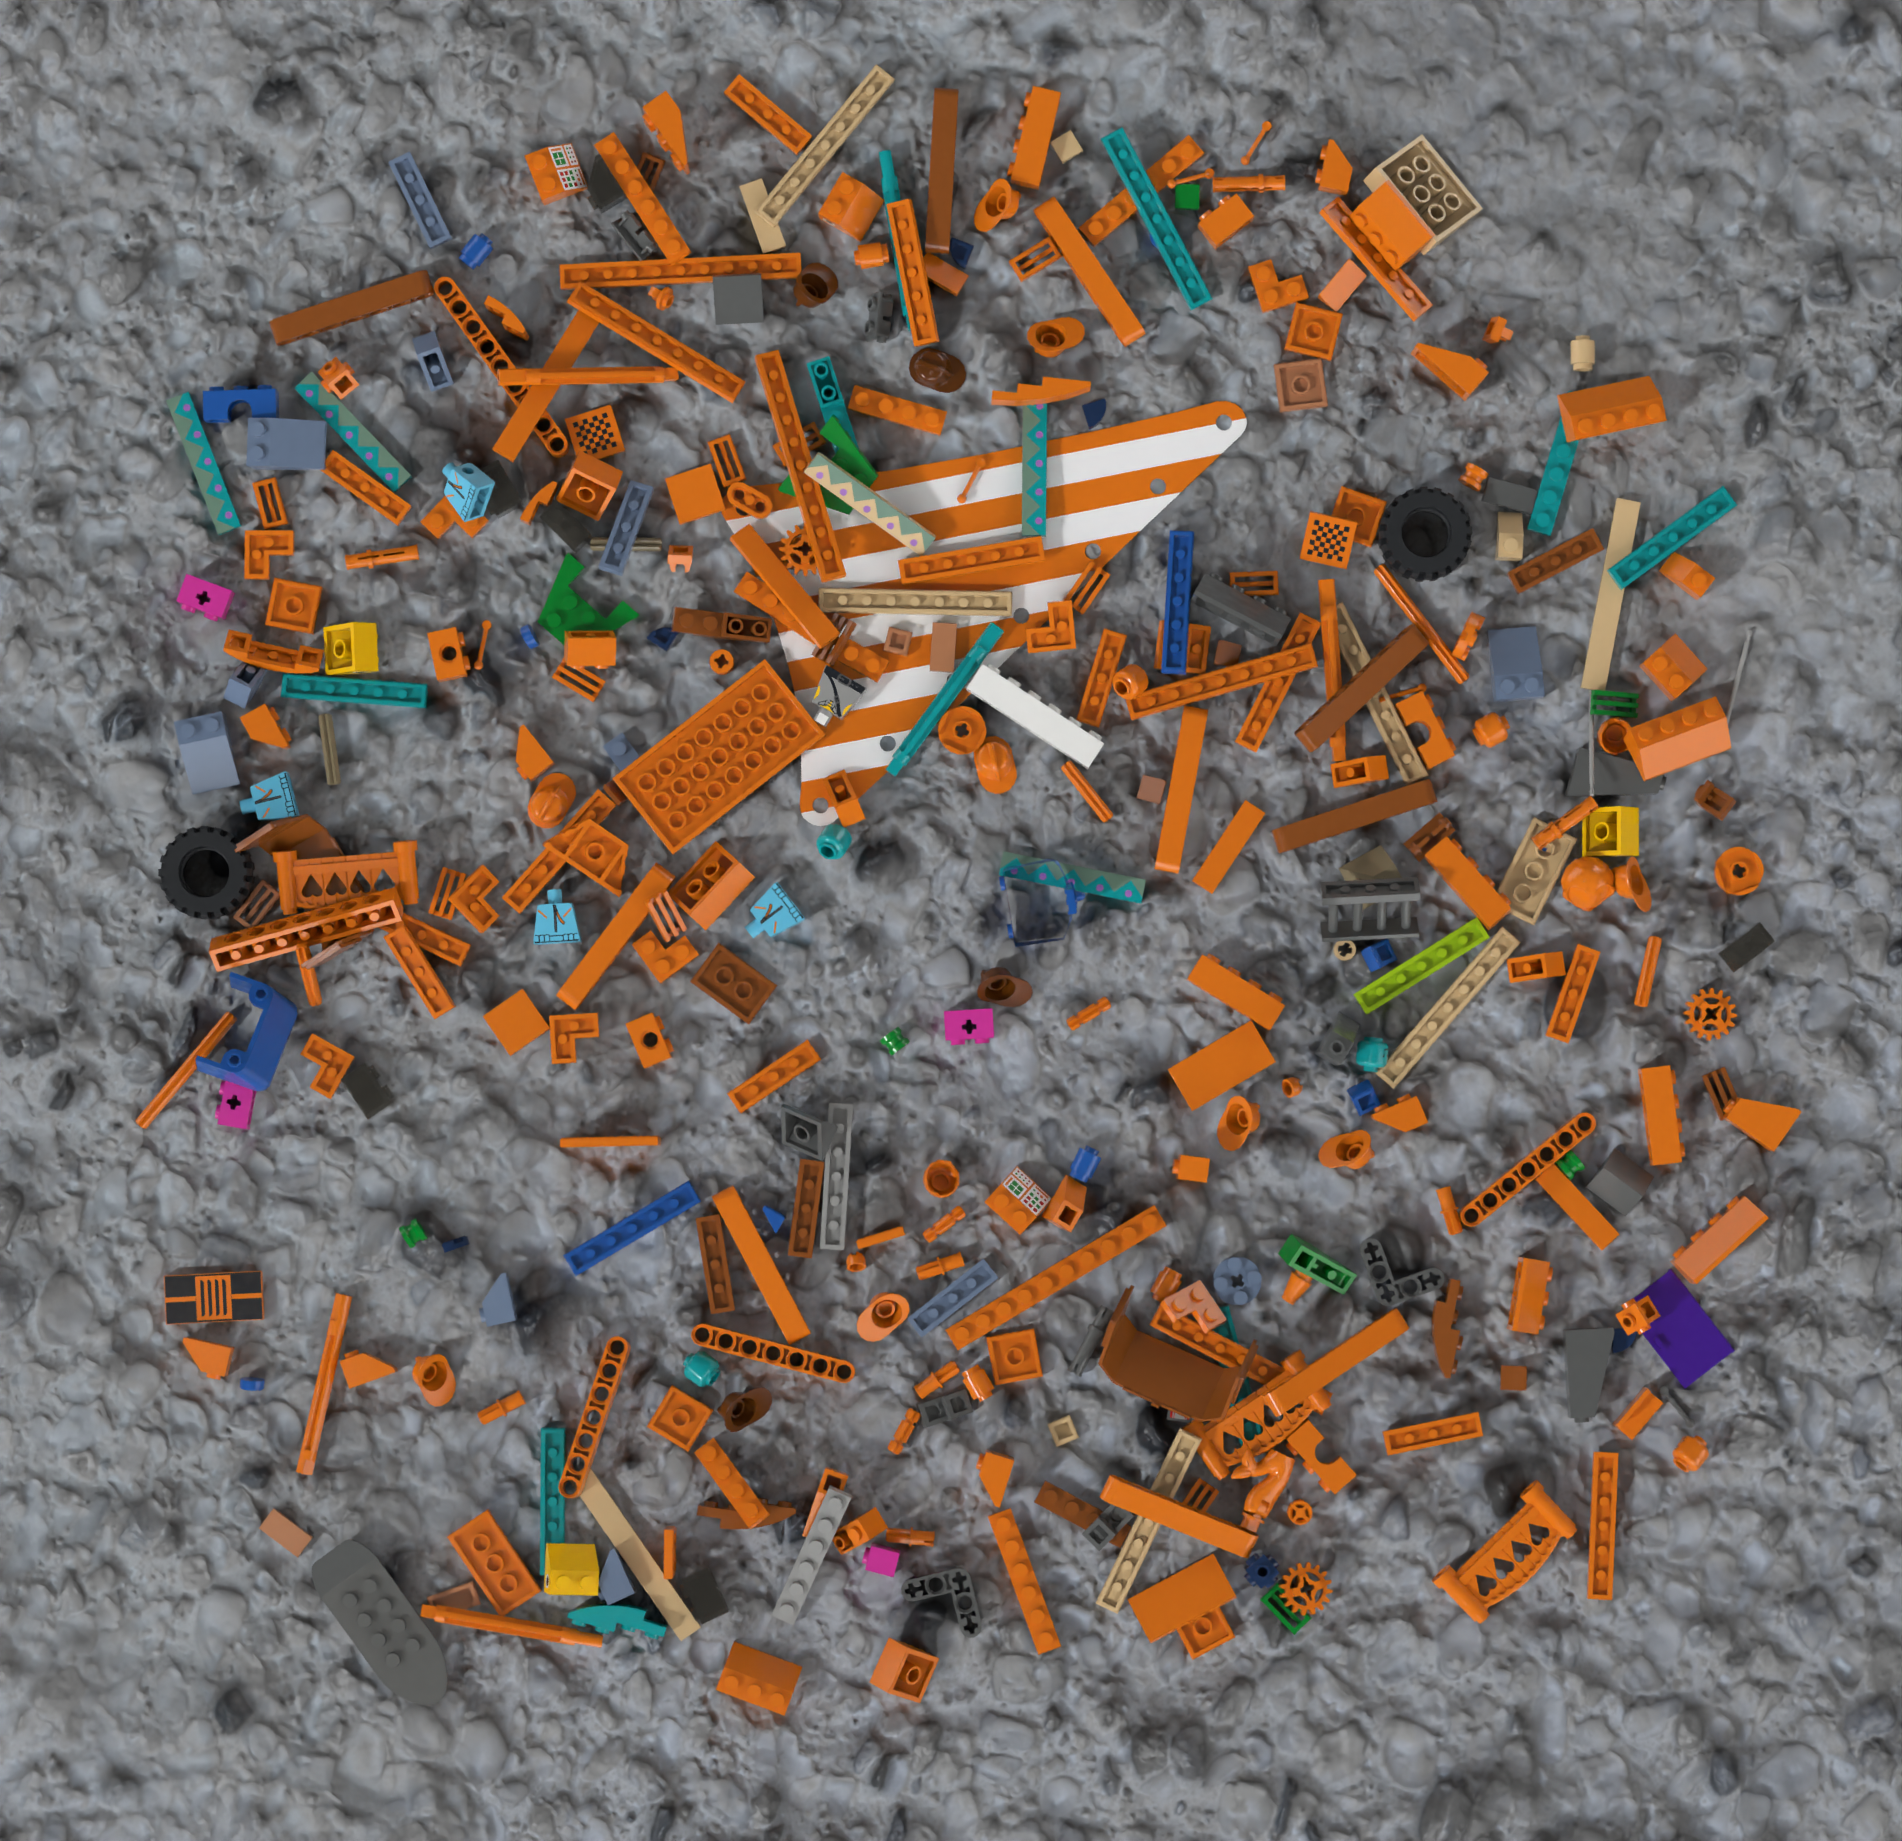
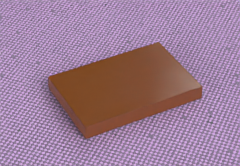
M720 943L716 945L690 981L747 1024L751 1023L778 986Z

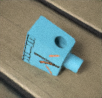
M448 463L442 472L448 478L444 494L464 522L484 516L495 482L472 463L460 466Z
M286 771L251 786L252 798L239 801L243 815L256 812L257 818L260 821L300 816L290 774Z
M776 882L750 909L756 919L746 925L745 929L752 938H755L764 930L772 938L806 919L778 882Z
M562 889L547 890L548 904L537 905L534 944L582 942L573 903H563Z

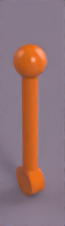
M1265 121L1262 124V130L1246 156L1241 158L1243 165L1250 163V157L1264 134L1271 130L1272 125L1269 121Z
M1208 168L1204 173L1178 180L1170 179L1167 181V186L1174 188L1178 184L1204 177L1211 179L1214 176V170Z
M984 458L977 459V466L962 494L957 497L959 503L966 502V495L980 469L986 464Z
M488 620L482 623L484 630L478 658L474 662V668L477 670L483 668L482 658L488 630L492 627L491 622Z
M1420 683L1418 687L1390 694L1389 696L1391 699L1415 692L1423 691L1424 693L1427 690V686L1424 683ZM1384 696L1379 698L1380 702L1386 701Z

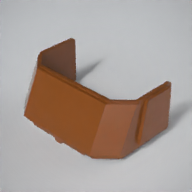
M308 814L294 818L289 816L270 822L236 845L237 848L234 849L238 853L259 846L271 856L272 852L297 850V860L344 856L335 838L331 837L328 830ZM334 873L327 886V893L330 895H334L336 892L345 894L347 891L346 886ZM310 875L302 892L306 897H310L312 894L321 896L323 890L312 875ZM355 877L351 885V891L354 893H359L360 890L365 892L358 878ZM303 908L305 912L311 911V909ZM374 929L322 943V952L301 964V968L306 967L309 970L325 964L361 942L363 938L372 934Z
M1131 1285L1129 1289L1126 1288L1109 1321L1101 1344L1104 1348L1098 1362L1100 1367L1114 1384L1123 1387L1122 1390L1152 1402L1151 1406L1158 1409L1161 1406L1188 1419L1191 1417L1200 1422L1224 1419L1231 1403H1235L1259 1348L1256 1345L1257 1340H1253L1242 1366L1222 1368L1138 1331L1125 1315L1134 1286Z

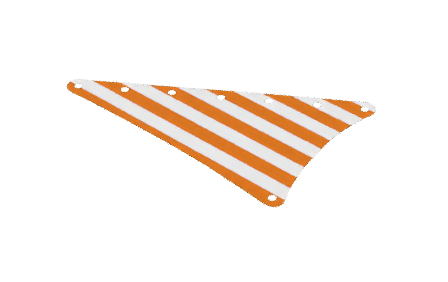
M1216 401L1167 415L1047 441L1046 537H1042L1045 561L902 585L898 560L919 557L920 555L857 510L853 509L850 515L826 507L846 576L822 583L818 568H816L817 575H814L812 571H808L807 577H804L803 571L795 575L794 567L788 570L817 606L819 588L1012 592V617L837 613L857 624L849 638L850 640L889 661L878 683L837 660L834 666H831L811 654L816 644H812L774 619L787 660L795 697L813 720L820 707L813 704L812 700L826 665L867 689L843 720L832 716L826 727L816 722L825 736L801 754L800 811L803 818L816 826L829 825L839 818L822 780L823 778L845 770L855 795L859 799L888 772L885 769L892 761L893 754L947 682V677L951 674L930 671L933 622L957 624L954 671L990 622L1004 631L947 709L949 711L958 707L971 694L966 688L982 664L988 666L990 663L999 668L1027 641L1025 628L1041 627L1049 620L1047 602L1064 600L1090 561L1103 568L1129 541L1242 435L1247 425V419L1243 410L1235 403ZM1221 415H1227L1232 420V425L1227 430H1220L1216 425V420ZM1023 446L982 455L877 472L878 477L870 486V489L936 535L935 540L922 556L1032 538L1031 536H1022ZM984 458L986 464L980 469L966 495V502L959 503L957 497L962 494L977 466V459ZM1154 479H1162L1165 482L1166 489L1163 493L1155 494L1151 491L1150 484ZM782 483L750 486L768 496L773 506L772 512L767 518L756 519L749 514L746 516L740 515L736 507L729 502L726 494L723 497L726 510L722 511V515L733 533L735 534L750 524L782 562L781 557L786 554L779 551V548L785 547L781 539H788L789 536L786 531L789 530L794 533L795 525H798L800 529H803L804 526L797 498L780 492L778 488ZM738 491L735 494L736 499L740 500L744 497L742 491ZM759 503L756 505L757 511H763L765 509V505L763 503ZM801 535L796 537L791 545L797 544L801 540ZM1091 543L1097 544L1101 549V554L1096 559H1090L1085 554V548ZM805 544L803 549H799V551H802L803 555L807 556L808 552L812 551V549H809V546ZM790 555L794 562L801 565V560L798 556ZM815 558L810 561V565L815 563ZM788 561L782 562L785 567L789 563ZM1091 568L1074 595L1089 581L1095 570ZM754 570V572H755L757 578H758L759 580H761L762 582H764V581L762 580V578H761V577L757 574V572ZM1018 608H1025L1029 612V619L1023 624L1016 622L1013 618L1014 612ZM835 613L824 614L831 621ZM845 624L844 628L842 629V631H841V633H840V635H839V638H840L842 632L844 631V629H845V627H846V624ZM889 627L913 632L907 656L883 651ZM833 645V647H832L831 651L829 652L827 658L829 657V655H830V653L832 652V650H833V648H834L835 645ZM882 737H893L896 741L895 748L891 751L881 749L880 740ZM824 798L827 800L828 809L826 812L817 813L814 811L813 802L815 799Z

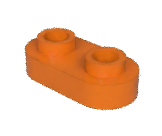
M742 482L733 483L728 488L727 497L733 506L756 519H765L771 514L773 506L768 496ZM738 491L744 493V497L740 500L735 498V494ZM759 503H763L765 505V509L763 511H757L756 505Z

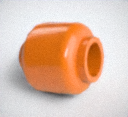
M1129 664L1116 672L1112 681L1115 692L1120 697L1129 700L1143 693L1149 683L1146 672L1136 664Z
M1490 712L1475 721V728L1472 731L1480 746L1485 745L1488 748H1492L1508 738L1507 730L1510 728V725L1504 715L1499 717L1497 713Z
M1697 1435L1695 1437L1684 1436L1672 1452L1674 1464L1684 1472L1697 1471L1709 1456L1706 1441Z

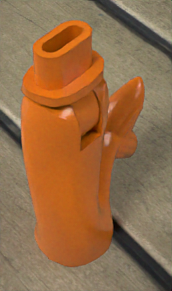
M1250 1448L1244 1452L1242 1465L1233 1471L1232 1479H1243L1250 1476L1257 1477L1268 1473L1269 1475L1256 1484L1248 1493L1244 1509L1241 1515H1244L1240 1524L1241 1527L1256 1533L1260 1523H1265L1262 1519L1268 1517L1275 1502L1287 1485L1295 1459L1270 1449L1259 1462H1256Z

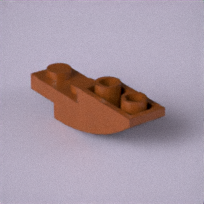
M674 607L671 632L710 638L770 643L772 618Z
M1450 1278L1444 1302L1434 1300L1432 1312V1340L1435 1356L1443 1377L1449 1379L1451 1374L1456 1373L1458 1360L1454 1358L1456 1350H1461L1463 1336H1460V1331L1451 1329V1325H1456L1459 1312L1455 1310L1456 1301H1461L1464 1286H1460L1461 1281Z
M759 1498L770 1515L754 1528L785 1520L796 1514L797 1507H792V1502L778 1500L777 1504H769L768 1499ZM704 1501V1505H698L697 1516L720 1518L721 1529H749L732 1504H728V1508L718 1507L719 1502Z

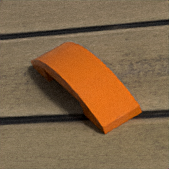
M228 630L223 648L224 652L245 663L285 673L319 672L324 654L322 649L300 645L298 651L252 641V634Z

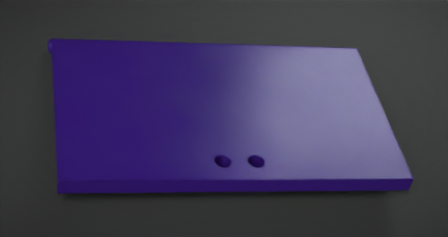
M1672 1268L1634 1297L1635 1301H1638L1648 1295L1659 1312L1660 1317L1651 1322V1328L1642 1334L1684 1389L1735 1351Z

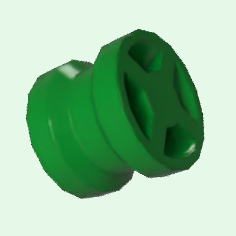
M899 1027L880 1040L882 1045L888 1047V1053L891 1056L910 1042L908 1038L902 1036Z
M1571 1150L1566 1153L1564 1158L1558 1159L1555 1162L1569 1180L1574 1178V1174L1577 1171L1585 1169L1584 1164Z
M417 1218L411 1220L409 1225L399 1227L401 1235L410 1248L416 1246V1242L428 1239L425 1230Z

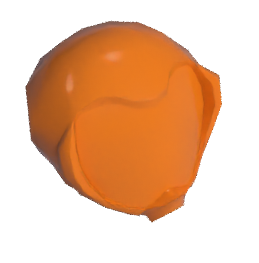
M1585 856L1572 861L1565 868L1560 881L1563 890L1562 896L1576 907L1587 912L1592 911L1615 893L1614 875L1608 864L1595 857Z

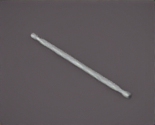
M1748 630L1747 639L1744 643L1726 711L1727 723H1729L1752 630Z
M1589 690L1590 796H1594V715H1590L1591 690Z

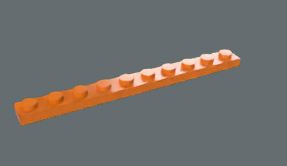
M801 252L683 258L672 266L667 259L559 265L561 290H574L579 281L594 289L713 283L714 275L761 273L762 280L797 278L802 272Z
M775 350L755 355V362L821 582L844 578L846 576L845 568L820 485L804 473L805 468L812 459L780 352Z
M1155 1205L945 1330L956 1349L960 1350L1167 1225Z

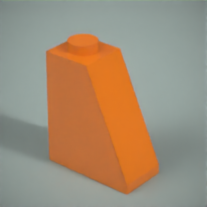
M1736 1098L1735 1101L1730 1099L1724 1106L1723 1111L1725 1113L1723 1118L1764 1148L1774 1152L1802 1111L1791 1107Z

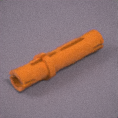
M1258 174V176L1212 177L1213 193L1285 191V175L1263 176V174Z
M417 544L378 551L368 549L364 553L345 555L347 570L369 567L371 569L375 565L419 560Z
M1589 796L1556 821L1549 822L1544 830L1531 838L1539 850H1542L1555 839L1562 838V834L1599 809L1598 804L1592 796Z

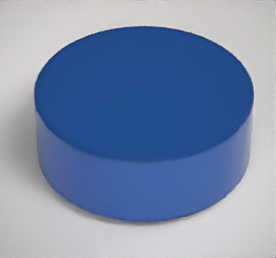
M530 624L521 627L520 632L527 646L530 649L539 646V640Z
M240 1378V1388L243 1390L261 1391L264 1389L265 1380L262 1378Z

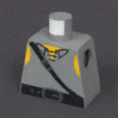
M826 665L812 700L813 704L820 707L814 721L826 727L832 716L843 720L867 689Z

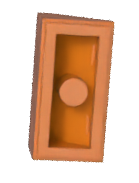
M926 253L923 259L927 279L957 297L969 275L933 254Z
M1349 258L1321 291L1318 299L1334 312H1337L1367 275Z

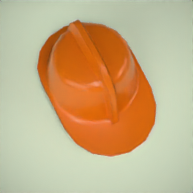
M999 178L979 202L974 214V224L979 231L987 232L993 229L1001 219H1009L1017 212L1021 194L1012 189L1006 179Z
M1062 317L1033 324L1027 332V339L1030 345L1034 347L1035 353H1039L1047 358H1053L1060 355L1064 349L1078 345L1083 340L1085 328L1075 318Z
M997 736L986 737L983 744L974 751V762L981 785L987 791L1001 794L1009 791L1017 778L1012 750L1004 739Z
M552 773L543 778L528 804V815L536 826L545 829L553 828L560 824L576 796V787L573 781L567 775L561 773Z
M1631 856L1627 864L1611 869L1614 875L1615 891L1619 896L1634 899L1637 906L1643 912H1648L1652 905L1651 893L1637 859Z
M1234 1096L1229 1100L1217 1127L1218 1140L1224 1149L1228 1151L1239 1149L1245 1142L1248 1134L1258 1128L1260 1125V1105L1258 1103H1251L1242 1096Z
M1357 1130L1330 1138L1319 1150V1161L1328 1168L1346 1166L1351 1169H1359L1365 1166L1371 1158L1375 1157V1153L1370 1145V1134L1364 1130Z
M888 1292L875 1295L871 1299L869 1306L858 1317L856 1325L860 1337L866 1341L875 1342L888 1336L908 1317L910 1310L906 1298L899 1294Z
M441 1354L424 1357L417 1356L415 1358L416 1364L412 1371L413 1380L420 1387L424 1398L429 1404L435 1407L445 1405L453 1397L456 1387L455 1377L447 1359Z

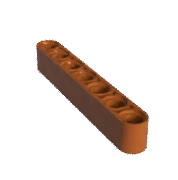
M934 88L925 253L949 254L959 89Z
M421 270L269 321L276 345L281 346L433 296L435 292L428 271Z
M1415 624L1407 626L1294 732V735L1309 752L1315 751L1429 644V641Z
M1426 779L1279 827L1271 832L1280 854L1438 801L1431 780Z

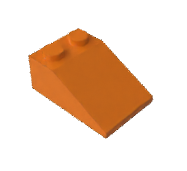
M1417 343L1411 352V355L1464 401L1469 398L1489 373L1486 370V364L1479 358L1474 360L1471 356L1422 343Z

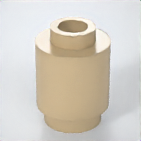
M1587 335L1575 336V340L1571 341V365H1573V371H1592L1595 364V341L1590 340V336Z

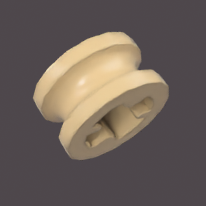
M1338 941L1334 945L1333 952L1339 960L1346 961L1355 955L1356 947L1352 941ZM1347 943L1350 945L1348 948H1351V953H1347L1343 957L1340 955L1341 951L1338 952V947Z

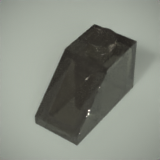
M596 155L587 188L590 194L587 200L593 210L598 208L602 214L624 201L626 197L601 155Z
M1758 922L1720 951L1718 955L1731 971L1735 972L1759 955L1775 940L1764 926Z

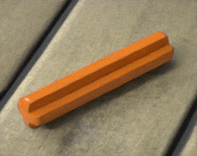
M1069 760L1063 764L1061 770L1102 822L1105 823L1111 819L1113 813L1074 763Z
M1649 936L1634 1001L1636 1006H1648L1662 938Z
M304 942L296 945L295 950L300 966L311 959L312 956L308 943ZM300 966L309 1005L312 1007L321 1005L322 996L315 968L307 970L306 967L302 969Z

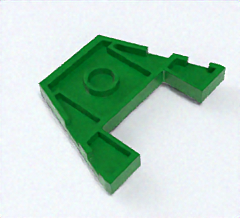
M833 414L820 431L822 436L839 447L831 461L870 488L878 474L861 450L859 451L851 440L849 433L843 429L838 418ZM788 475L778 490L796 497L790 475ZM820 485L826 507L850 515L854 508Z
M569 553L564 558L538 619V623L564 645L565 631H616L640 616L622 600L605 619L576 594L569 586L585 567Z

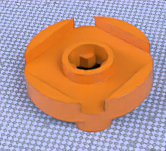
M1471 612L1451 655L1465 661L1470 651V648L1467 646L1472 647L1478 636L1475 629L1480 630L1485 617Z
M967 706L955 707L947 711L942 716L938 725L940 742L948 751L957 755L970 754L977 750L983 744L987 732L981 714ZM967 725L966 730L969 731V734L962 737L957 736L956 726Z
M1744 847L1730 848L1724 851L1715 861V880L1718 886L1727 894L1741 896L1751 893L1758 887L1763 877L1764 867L1760 857L1755 852ZM1736 864H1738L1740 868H1745V872L1742 873V878H1739L1737 875H1733L1732 871L1735 870Z

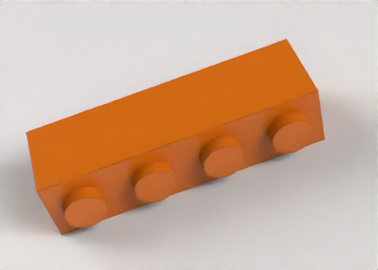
M1033 86L1032 92L1026 93L1024 106L1028 107L1026 116L1021 115L1018 129L1022 130L1020 139H1015L1013 153H1017L1015 162H1010L1007 176L1011 177V184L1039 190L1061 92Z
M1446 836L1425 854L1424 859L1482 924L1490 930L1511 912V907L1509 906L1511 901L1503 892L1498 894L1493 888L1495 883L1486 874L1482 876L1477 870L1479 866L1470 856L1466 858L1461 853V850H1463L1462 846L1454 838L1450 840Z
M1210 953L1207 956L1202 954L1186 980L1268 1031L1271 1030L1285 1007L1281 1003L1283 998L1273 992H1270L1268 995L1261 991L1262 985L1252 979H1249L1248 982L1240 978L1241 972L1231 966L1228 969L1219 965L1221 960Z
M1670 1065L1638 1069L1650 1166L1682 1162V1157H1685L1684 1143H1680L1679 1133H1682L1681 1119L1676 1116V1109L1679 1108L1678 1095L1673 1092V1084H1676L1675 1071L1671 1070Z

